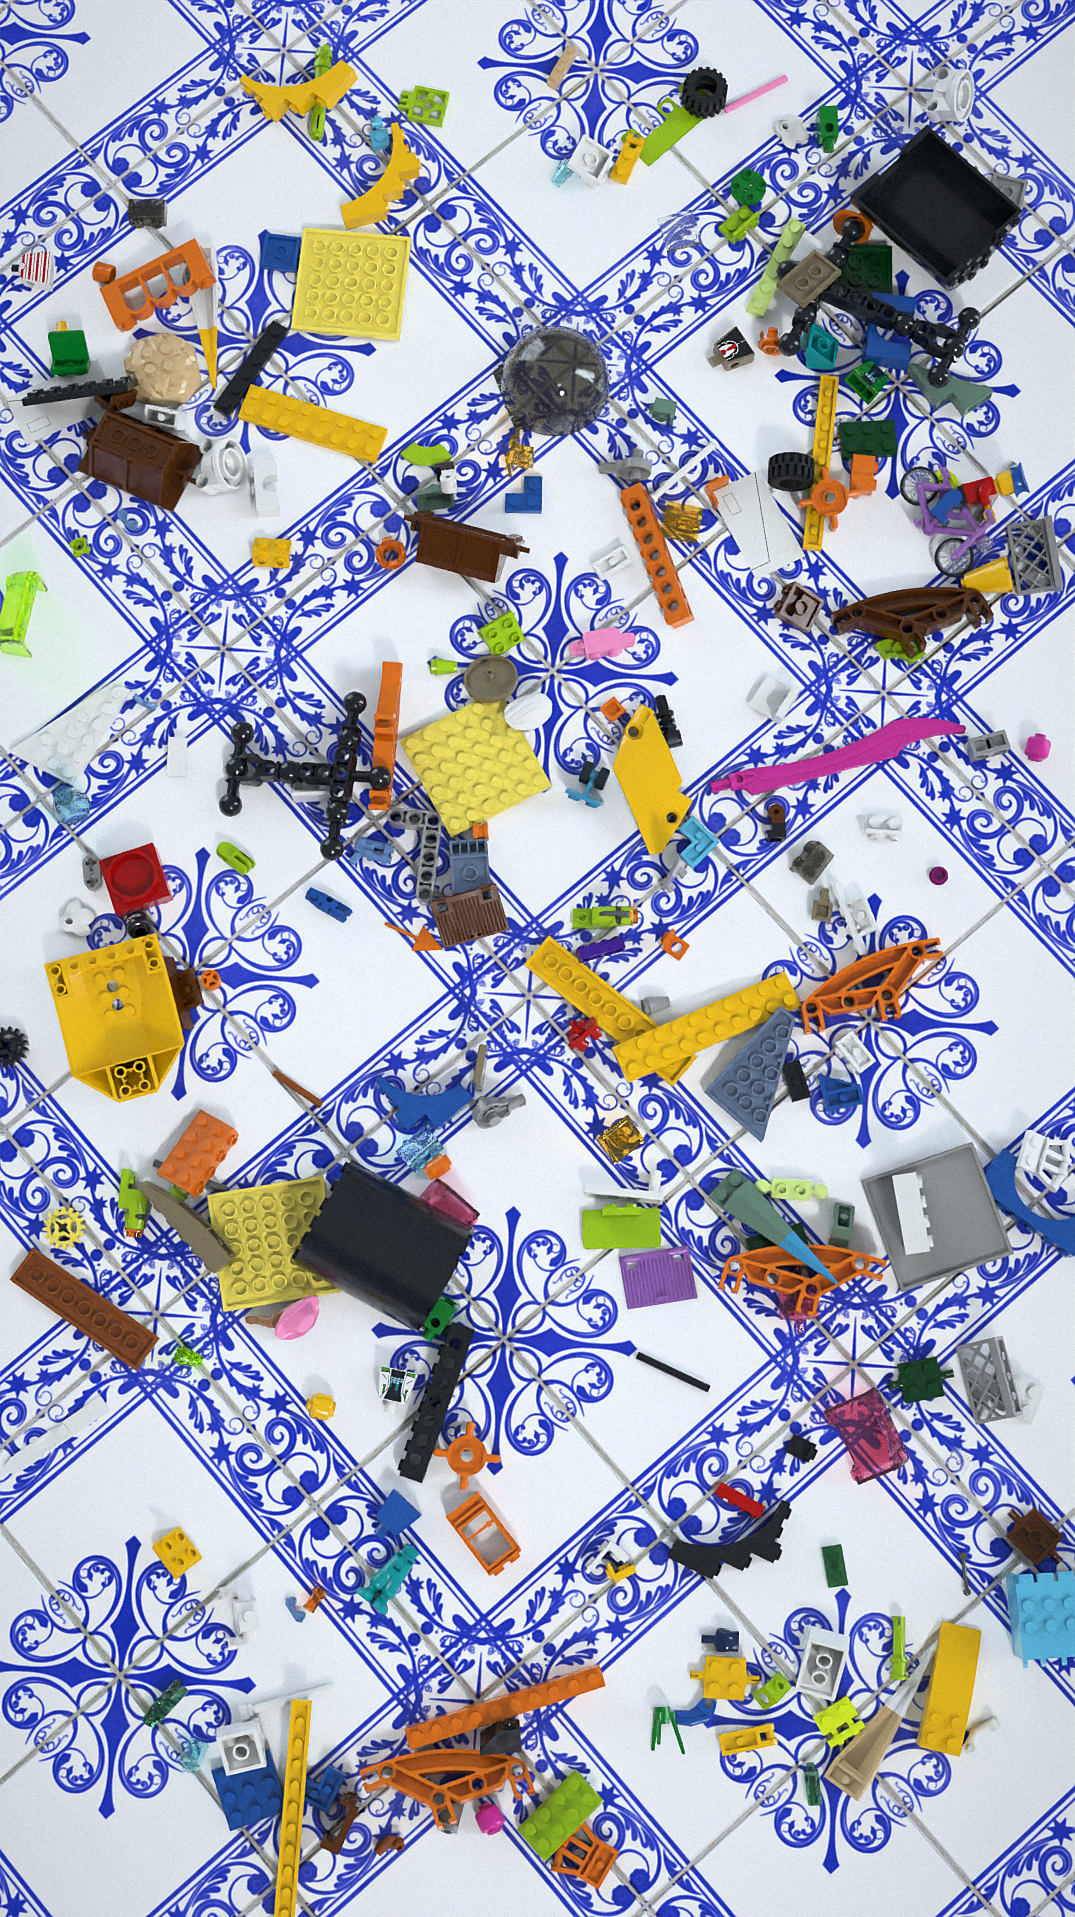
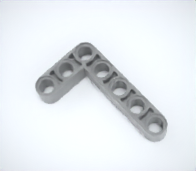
M391 808L387 812V820L392 828L423 831L416 898L419 904L428 906L430 905L429 902L434 899L442 818L435 811ZM395 814L401 816L400 820L395 822L391 820V817ZM413 816L420 818L417 823L410 822ZM435 818L438 820V823L430 825L428 823L429 820ZM428 837L436 838L433 844L427 843L426 840ZM427 855L434 856L432 862H426L424 858ZM425 873H429L432 875V878L425 881L422 879V876ZM422 892H428L430 894V896L427 899H421L419 897Z

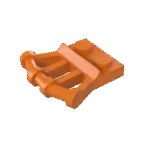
M585 1821L555 1851L554 1863L551 1864L550 1870L576 1875L599 1890L619 1851L596 1837ZM583 1828L593 1843L589 1846L574 1835ZM570 1841L587 1851L584 1859L566 1848ZM563 1855L580 1865L579 1868L562 1866Z

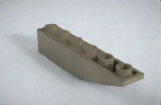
M148 1180L137 1185L141 1189L142 1195L149 1198L153 1203L154 1209L163 1214L167 1224L176 1229L180 1239L189 1244L193 1254L202 1259L207 1270L215 1274L237 1256L218 1232L184 1201Z

